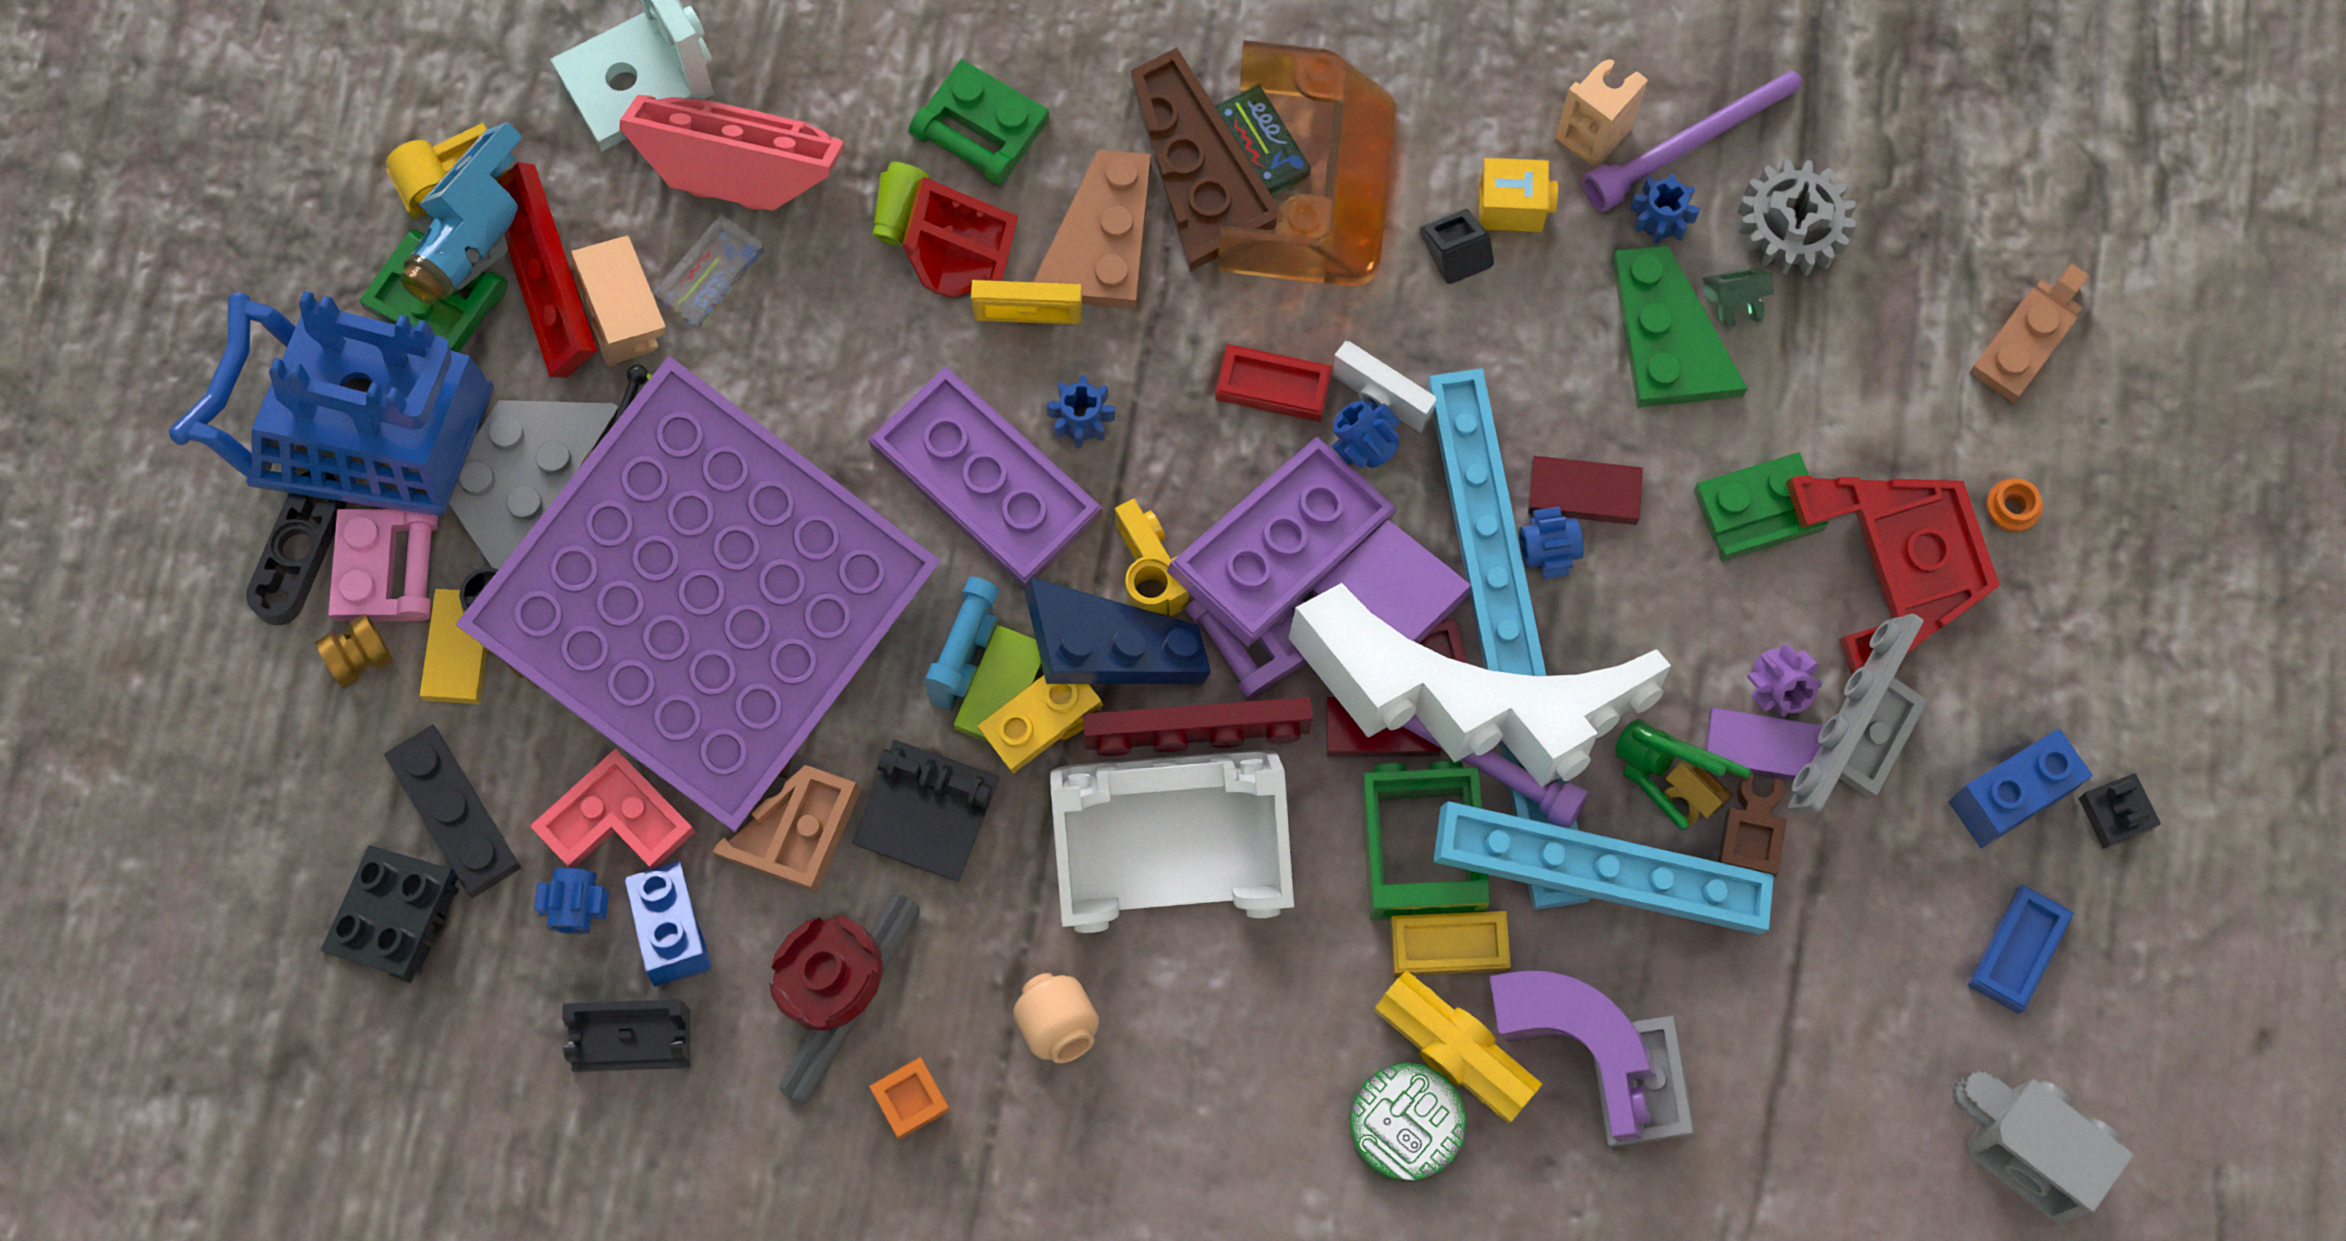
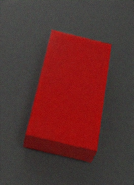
M1227 344L1215 392V400L1321 422L1333 366Z

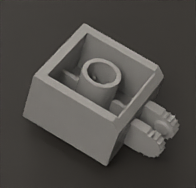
M1978 1070L1968 1074L1966 1078L1958 1080L1959 1082L1954 1084L1955 1088L1951 1090L1953 1092L1951 1098L1954 1099V1104L1958 1105V1109H1963L1965 1115L1979 1124L1967 1141L1970 1158L2057 1225L2093 1213L2134 1156L2133 1153L2120 1144L2122 1137L2112 1127L2097 1119L2092 1118L2090 1121L2070 1106L2072 1100L2063 1090L2047 1081L2039 1083L2035 1079H2031L2011 1089L1998 1078L1993 1079L1992 1074L1989 1075L1986 1071L1980 1072Z

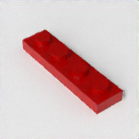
M517 162L498 181L518 205L514 220L504 235L549 377L567 378L595 354L597 348L535 164Z

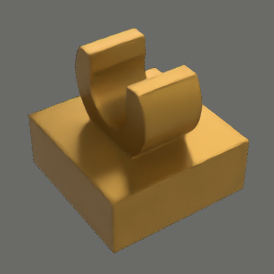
M1685 761L1680 762L1665 778L1673 786L1663 791L1664 795L1670 801L1674 797L1684 798L1689 804V813L1685 817L1689 822V827L1696 823L1702 814L1709 818L1733 796L1709 771L1700 769Z

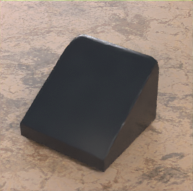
M1468 209L1420 227V234L1447 284L1455 283L1490 269L1494 265L1490 235Z

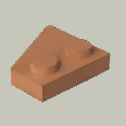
M804 765L784 783V787L778 795L766 799L751 813L754 819L728 841L723 838L718 842L713 853L724 861L817 893L861 792V788L854 781Z

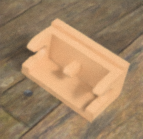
M1612 59L1598 64L1581 84L1575 81L1569 88L1555 135L1556 140L1594 168L1599 167L1632 130L1648 83V79L1636 71L1624 80L1621 87L1609 88L1605 85L1603 78L1609 75L1613 68L1614 60Z
M629 236L571 251V274L606 367H614L619 362L637 358L657 350L659 346L655 338L666 333V326Z

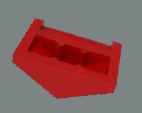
M922 177L919 179L902 247L923 287L935 294L954 298L970 293L972 290V280H1003L1018 216L926 177Z

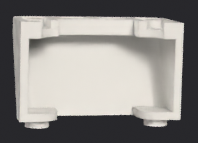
M1241 750L1084 763L1058 767L1050 772L1062 927L1074 926V930L1081 933L1103 931L1109 928L1108 921L1118 918L1119 910L1233 901L1236 907L1246 909L1248 917L1269 918L1279 915L1281 908L1294 907L1285 771L1275 751Z

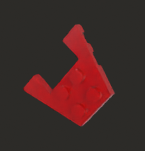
M1796 476L1786 481L1801 529L1855 513L1857 515L1892 619L1913 613L1923 619V623L1906 654L2000 586L1964 481L1894 478L1886 481L1860 480V477L1823 479L1812 478V476ZM1879 626L1839 639L1851 676L1856 670L1864 667L1873 650L1870 647V641Z

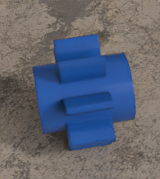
M1670 174L1668 179L1658 182L1651 177L1646 178L1642 189L1643 194H1634L1630 205L1632 211L1641 213L1634 227L1635 231L1644 230L1647 234L1654 237L1655 244H1659L1661 239L1672 235L1679 241L1683 240L1687 230L1686 223H1695L1700 211L1696 206L1688 205L1695 188L1693 186L1686 188L1682 183L1676 181L1675 174Z
M1081 375L1079 382L1069 386L1059 382L1057 386L1060 402H1047V416L1060 418L1053 426L1054 436L1059 438L1067 434L1072 439H1075L1077 448H1081L1083 440L1093 437L1103 441L1105 439V430L1102 421H1115V407L1102 405L1108 399V387L1103 385L1096 389L1087 383L1086 375ZM1077 407H1087L1085 416H1074L1077 413Z
M1369 400L1368 403L1365 401H1355L1346 406L1334 421L1333 433L1339 440L1333 444L1332 448L1348 465L1354 462L1360 469L1365 465L1371 468L1378 467L1395 454L1400 436L1394 428L1401 421L1385 403L1378 407L1373 400Z
M1560 507L1534 510V518H1530L1531 525L1522 526L1519 529L1520 548L1525 566L1527 568L1537 566V569L1541 568L1543 579L1569 575V568H1573L1572 560L1582 559L1584 555L1583 537L1578 520L1576 518L1566 519L1565 516L1562 517Z
M557 868L553 870L551 884L537 883L534 910L539 911L538 915L547 916L546 928L548 930L567 934H586L590 932L592 918L606 919L609 892H606L603 886H596V873L576 868Z

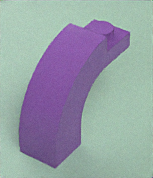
M1520 971L1490 976L1499 1035L1507 1041L1545 1035H1560L1573 1038L1586 1045L1597 1060L1601 1071L1612 1137L1619 1142L1644 1139L1641 1123L1650 1122L1649 1105L1644 1087L1635 1088L1633 1080L1654 1077L1656 1072L1648 1047L1631 1020L1600 991L1573 977L1546 971Z

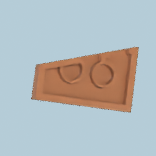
M1097 150L1033 282L1081 284L1082 304L1136 309L1151 154Z

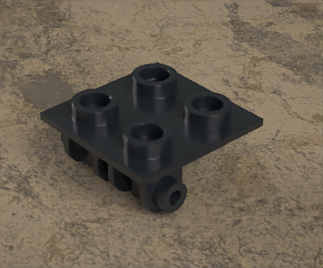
M894 739L890 750L885 748L881 754L877 770L881 772L852 844L959 882L1000 777Z
M369 845L320 951L388 972L390 976L411 984L415 974H422L424 970L422 966L431 949L422 944L423 941L436 943L438 939L436 935L428 932L430 925L443 927L445 923L443 919L435 914L445 916L454 895H457L459 889L455 887L458 877L454 874L455 870Z

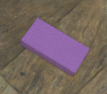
M1712 708L1708 716L1705 750L1749 768L1753 775L1794 781L1799 771L1806 764L1813 761L1821 744L1818 742V737L1823 726Z

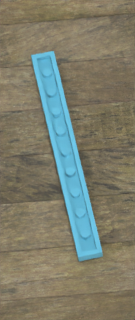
M1483 368L1431 375L1428 378L1427 387L1428 392L1437 399L1433 417L1466 581L1471 584L1469 596L1484 669L1528 676H1546ZM1500 740L1499 745L1502 757L1525 769L1504 742ZM1561 777L1556 780L1564 785L1567 783ZM1508 786L1514 816L1551 824L1546 821L1547 814L1539 811V803ZM1576 820L1574 821L1570 829L1578 830ZM1527 883L1533 911L1586 903L1591 900V897Z

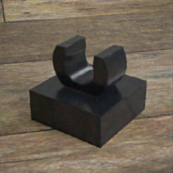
M2136 773L2087 791L2078 798L2103 849L2154 830L2161 825Z

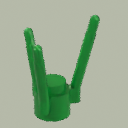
M1636 719L1626 726L1615 748L1617 758L1627 763L1623 776L1638 784L1681 830H1686L1689 827L1688 820L1648 777L1650 773L1656 775L1663 774L1672 764L1674 757L1718 776H1723L1726 772L1746 779L1751 775L1749 768L1678 740L1642 719Z

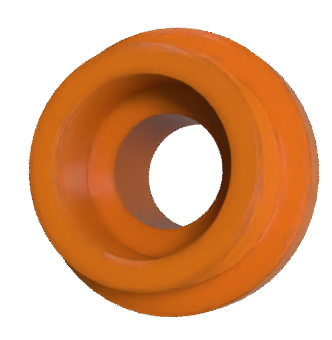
M2009 478L1998 482L1991 489L1986 499V510L1989 518L1997 527L2007 532L2019 533L2032 528L2042 515L2043 501L2040 492L2031 482L2024 479ZM2012 500L2018 503L2021 508V514L2010 512L2005 507V501Z

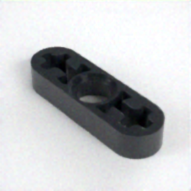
M310 471L301 474V476L311 477ZM326 472V479L337 481L332 474ZM288 493L246 592L249 607L263 622L270 625H284L293 621L300 614L335 534L337 509H345L347 502L329 499L328 502L319 501L313 510V506L308 501L306 495ZM310 515L320 525L317 529L308 523ZM300 516V517H302L304 520H299V519H297V517ZM303 534L311 538L312 546L305 557L299 560L284 558L283 546L290 537ZM276 566H279L285 572L298 575V577L294 579L286 573L283 579L274 569ZM281 585V590L287 595V599L284 603L275 602L270 609V605L263 598L267 592L276 593Z

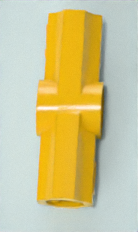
M1407 970L1393 983L1374 1008V1012L1420 1049L1419 1055L1430 1068L1446 1076L1453 1085H1463L1480 1102L1488 1106L1500 1119H1503L1508 1124L1514 1120L1543 1084L1495 1044L1496 1038L1479 1020L1461 1008H1451L1434 991L1421 983Z

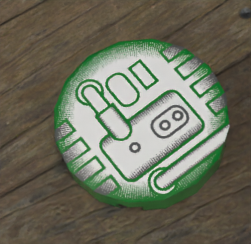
M1402 1062L1381 1068L1363 1082L1351 1104L1349 1127L1354 1148L1370 1169L1389 1180L1413 1182L1434 1177L1453 1162L1465 1140L1467 1115L1461 1095L1446 1076L1426 1065Z

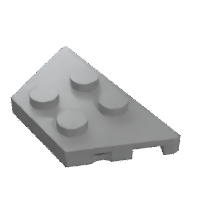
M498 400L474 438L449 501L450 507L492 568H501L577 472L586 455L596 448L612 428L619 411L618 406L613 403Z

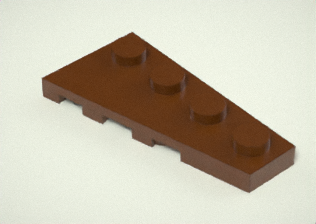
M1176 47L1132 69L1131 82L1189 271L1191 272L1281 225L1283 213L1178 48Z

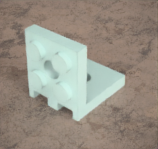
M640 0L644 13L550 59L554 70L601 151L627 139L619 129L620 119L638 94L652 95L656 97V100L669 97L706 99L714 95L706 64L713 60L702 39V36L705 35L703 27L691 6L683 8L680 0ZM627 72L637 77L635 84L627 90L617 91L609 87L610 81L617 74Z

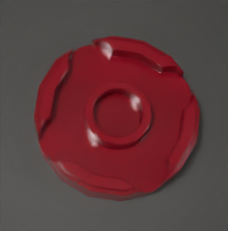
M834 916L836 919L829 918L826 920L818 917L804 922L787 935L774 955L771 968L775 972L773 984L770 983L771 996L781 1013L805 1029L827 1031L848 1024L865 1011L878 992L883 973L881 949L872 935L863 926L846 916Z

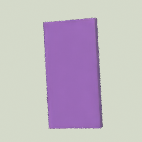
M946 366L868 439L871 448L1024 588L1031 577L1038 578L1102 515V507Z
M1315 437L1170 563L1167 572L1249 647L1326 578L1387 519L1391 520L1397 508L1321 439Z

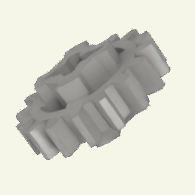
M1790 159L1784 160L1779 174L1768 165L1764 167L1759 180L1753 178L1750 180L1744 193L1746 196L1742 197L1737 209V213L1743 215L1737 229L1738 233L1752 234L1745 247L1748 252L1759 248L1765 252L1761 261L1763 266H1767L1776 259L1781 261L1780 268L1782 274L1787 275L1792 264H1799L1803 275H1809L1815 261L1826 269L1830 267L1835 254L1842 256L1850 242L1848 238H1851L1857 226V222L1850 218L1857 205L1856 201L1842 200L1848 188L1846 182L1835 186L1829 182L1833 170L1827 168L1820 175L1814 174L1813 163L1810 160H1806L1801 170H1795ZM1796 205L1798 206L1797 216H1799L1798 222L1800 224L1798 229L1795 227L1797 219L1794 218V208ZM1810 241H1811V242H1815V243H1813V244L1805 245L1806 243H1808V242H1810Z

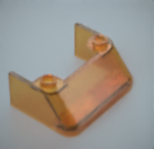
M1243 40L1240 90L1300 96L1316 102L1334 103L1324 196L1301 194L1287 199L1278 211L1276 231L1221 225L1218 271L1346 286H1360L1368 283L1378 272L1382 253L1396 118L1394 98L1387 90L1331 50Z

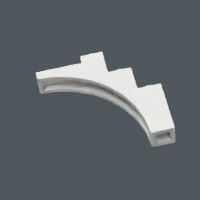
M1342 583L1297 606L1288 637L1368 738L1386 727L1389 730L1400 728L1415 714L1454 763L1473 752L1477 756L1483 755L1502 740L1541 787L1550 784L1560 777L1563 781H1568L1579 775L1591 761L1589 753L1596 738L1609 732L1623 715L1632 710L1642 713L1652 707L1662 697L1664 691L1661 687L1671 667L1668 661L1656 649L1622 665L1580 675L1528 676L1490 671L1447 658L1407 639L1373 615Z

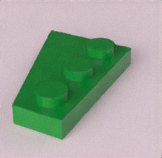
M1669 246L1615 250L1612 263L1637 408L1744 397L1748 388Z

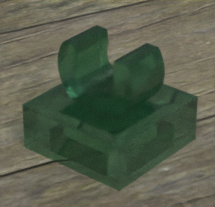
M1752 267L1703 277L1706 299L1720 304L1719 318L1724 325L1728 327L1736 326L1735 310L1742 303H1747L1751 320L1756 322L1763 321L1765 307L1758 297L1774 294L1770 272Z

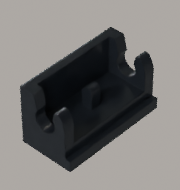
M682 999L563 1003L562 1020L565 1026L568 1027L569 1033L568 1045H563V1054L565 1060L571 1064L572 1072L690 1068L691 1010Z

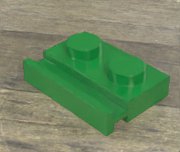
M1800 452L1696 484L1693 491L1711 537L1716 540L1720 550L1719 557L1721 562L1825 530L1829 524L1828 521L1801 529L1786 485V481L1792 477L1809 476Z

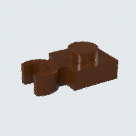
M1751 773L1749 778H1742L1737 786V797L1744 809L1729 808L1726 812L1718 862L1772 874L1775 878L1779 871L1787 820L1770 815L1771 810L1783 797L1784 783L1782 779L1776 778L1770 786V795L1762 798L1755 795L1752 791L1753 773Z

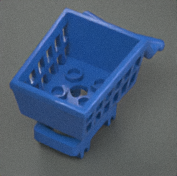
M304 291L299 301L301 316L297 326H295L275 308L251 301L246 293L235 292L231 294L228 298L227 347L206 394L170 427V439L177 445H185L190 440L207 445L234 469L247 477L248 487L443 517L494 390L492 381L485 378L472 358L468 355L451 351L448 341L441 336L435 335L426 321L419 320L415 327L410 324L408 317L399 315L397 323L394 325L340 311L331 297L323 296L321 302L315 300L312 292ZM250 320L261 323L267 331L286 347L282 360L275 358L269 370L272 383L251 429L252 453L229 433L217 427L207 425L226 407L249 355ZM354 378H365L371 382L367 393L343 386L347 381ZM294 444L306 446L308 453L295 451ZM323 450L334 452L336 458L323 456ZM351 456L363 458L364 463L353 462ZM380 462L390 464L391 468L381 467ZM273 463L281 464V472L270 471ZM296 467L310 469L311 477L296 475ZM408 468L419 470V473L409 472ZM326 472L339 474L340 481L326 479ZM355 477L367 479L370 486L356 484ZM385 483L396 484L398 490L386 488ZM414 488L426 490L427 494L415 493Z

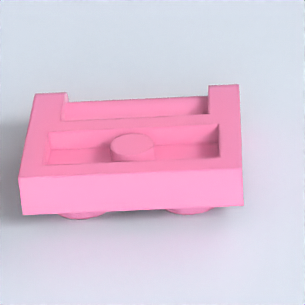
M337 509L328 612L334 622H350L364 613L367 614L372 622H418L431 619L432 600L427 598L431 533L438 528V516L396 509ZM397 532H409L404 596L392 599Z

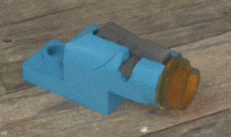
M508 121L485 130L419 204L434 220L417 248L404 261L405 270L400 274L399 278L407 291L423 303L434 305L439 299H447L453 291L462 289L508 251L504 233L512 224L518 205L494 178L503 173L514 161L515 157L510 151L523 138Z

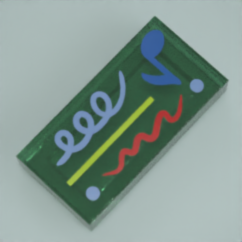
M1260 84L1215 105L1218 113L1271 195L1311 175V166Z

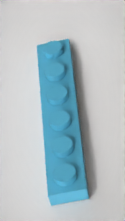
M1449 801L1440 808L1434 863L1760 935L1769 930L1774 879L1772 874Z

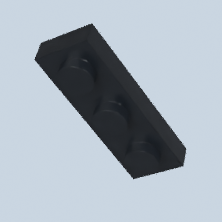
M434 724L384 753L385 758L450 866L455 870L454 872L465 891L472 899L522 868Z

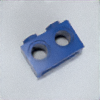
M2059 728L1968 783L1948 802L1982 849L2067 797L2093 775Z

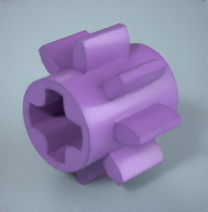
M1784 644L1781 649H1770L1758 657L1753 665L1752 673L1748 674L1747 678L1756 687L1751 697L1764 711L1773 708L1782 718H1785L1788 713L1801 712L1812 704L1816 698L1817 689L1822 686V683L1812 674L1819 665L1805 650L1797 654L1788 644Z

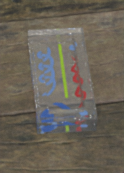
M720 214L653 294L656 301L699 330L765 251L763 242Z

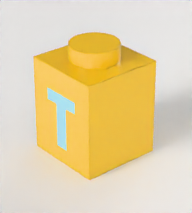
M1484 158L1479 178L1478 222L1485 230L1542 232L1547 214L1556 213L1558 203V182L1549 181V160Z

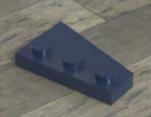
M1033 577L1030 578L1024 589L1046 684H1204L1211 673L1199 625Z

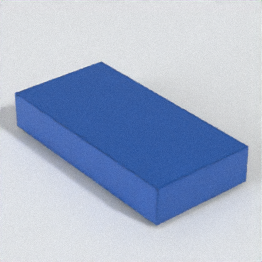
M2024 884L2019 886L1967 985L2017 1014L2025 1011L2074 912Z

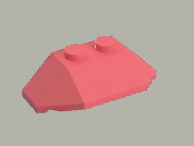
M638 94L621 117L619 126L621 132L670 188L688 191L696 197H714L740 203L742 206L754 210L766 209L774 211L830 175L844 151L843 140L837 137H830L825 131L807 122L705 99L669 97L656 100V97L652 95Z

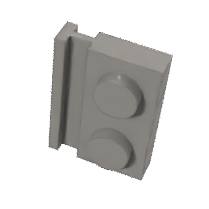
M1674 1016L1632 1022L1648 1047L1656 1072L1654 1077L1633 1080L1635 1088L1643 1086L1649 1105L1650 1122L1641 1123L1644 1139L1619 1142L1612 1137L1602 1075L1598 1062L1594 1057L1608 1146L1612 1148L1625 1144H1639L1696 1135L1676 1018Z

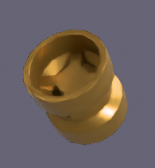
M366 613L349 622L348 633L344 634L342 632L339 635L329 633L315 641L322 659L343 690L358 682L361 673L366 671L367 666L380 669L394 661L387 645Z

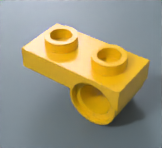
M484 123L433 147L426 140H413L400 145L389 154L386 160L388 167L386 171L413 221L428 214L419 204L487 130ZM508 168L494 179L496 181L500 180L508 172Z
M1135 498L1116 507L1115 527L1135 559V562L1126 573L1127 605L1169 617L1185 610L1189 605V592L1167 572L1170 563L1176 557L1170 559L1161 544L1166 537L1154 513L1151 510L1143 513ZM1155 580L1160 582L1166 590L1158 597L1147 598L1140 595L1136 588L1144 581Z
M1043 675L977 725V727L1014 774L1060 738L1067 740L1084 730L1083 714L1101 712L1103 703L1089 684H1046Z

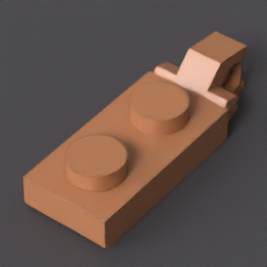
M2071 263L2054 287L2041 280L2036 288L2030 290L1969 373L2014 404L2078 319L2076 316L2083 307L2073 301L2072 298L2089 277V274Z

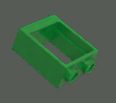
M1446 760L1430 764L1429 770L1407 771V767L1404 764L1387 763L1373 767V772L1364 773L1360 785L1370 920L1391 919V916L1485 912L1490 904L1488 874L1466 870L1467 881L1385 885L1378 800L1460 796V804L1482 809L1478 767L1463 768V762L1461 761L1454 763L1453 760Z

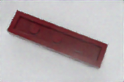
M1311 697L1083 714L1086 750H1097V754L1101 756H1121L1130 753L1131 747L1154 745V750L1158 752H1176L1186 749L1188 743L1210 741V745L1215 748H1231L1244 744V739L1259 737H1267V742L1272 744L1292 743L1300 740L1301 734H1310L1313 719Z

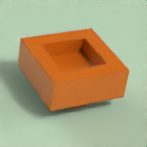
M921 1057L869 1086L898 1140L950 1112L945 1099Z

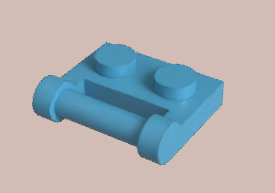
M973 576L968 578L962 592L963 604L938 662L931 664L924 680L930 704L950 712L957 696L965 699L977 672V667L971 665L979 646L988 647L998 623V617L992 614L993 605L1000 590L989 581Z

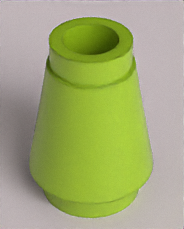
M890 162L887 172L880 173L872 237L886 244L902 246L919 179L922 177L930 179L928 173L917 167L900 162Z

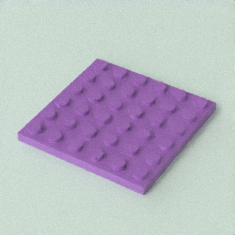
M668 356L462 615L456 626L735 833L941 560L671 356Z

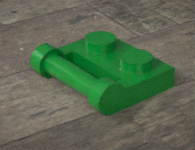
M960 59L928 104L919 109L910 123L908 133L921 142L930 140L983 171L984 179L996 186H1001L1049 121V109ZM947 116L1002 149L994 154L941 122Z
M412 229L401 241L359 302L364 310L390 324L396 325L399 315L408 317L410 324L415 327L419 320L428 322L433 333L446 339L451 351L459 353L489 309L495 307L502 300L508 287V280L493 271L488 273L481 272L480 275L465 286L473 291L467 300L450 291L447 293L436 291L412 270L409 256L417 248L425 235L417 229Z

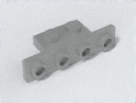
M1913 613L1891 620L1888 619L1877 628L1870 641V647L1873 650L1864 667L1854 672L1845 686L1844 694L1847 698L1839 713L1826 722L1819 734L1818 742L1821 746L1813 761L1806 764L1793 781L1792 791L1795 794L1788 805L1789 810L1797 815L1820 812L1838 779L1865 797L1878 795L1928 702L1920 694L1894 678L1923 623V619Z

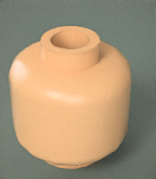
M1050 973L1038 975L1024 985L1022 989L1023 994L1014 1006L1013 1017L1031 1052L1040 1059L1053 1060L1055 1063L1061 1064L1075 1060L1085 1054L1094 1044V1035L1099 1027V1016L1082 985L1074 977L1065 975L1053 976Z

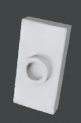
M1350 341L1343 343L1334 356L1331 376L1359 393L1361 401L1368 403L1369 400H1373L1378 407L1385 403L1400 421L1422 434L1432 420L1437 401L1436 397Z

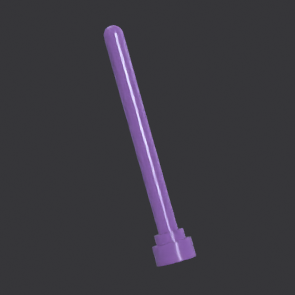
M1794 71L1786 72L1620 167L1616 164L1611 166L1602 164L1584 174L1582 186L1588 200L1600 212H1606L1624 201L1625 194L1630 191V185L1797 91L1802 84L1800 75Z
M1415 714L1402 726L1443 749ZM1491 750L1480 756L1473 752L1461 759L1539 803V811L1547 814L1546 821L1555 826L1570 829L1589 795L1588 791L1570 781H1567L1564 785L1555 780L1553 784L1541 787L1527 770Z

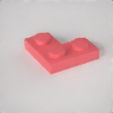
M616 748L530 825L531 829L568 868H576L615 832L650 869H655L695 833L692 826Z

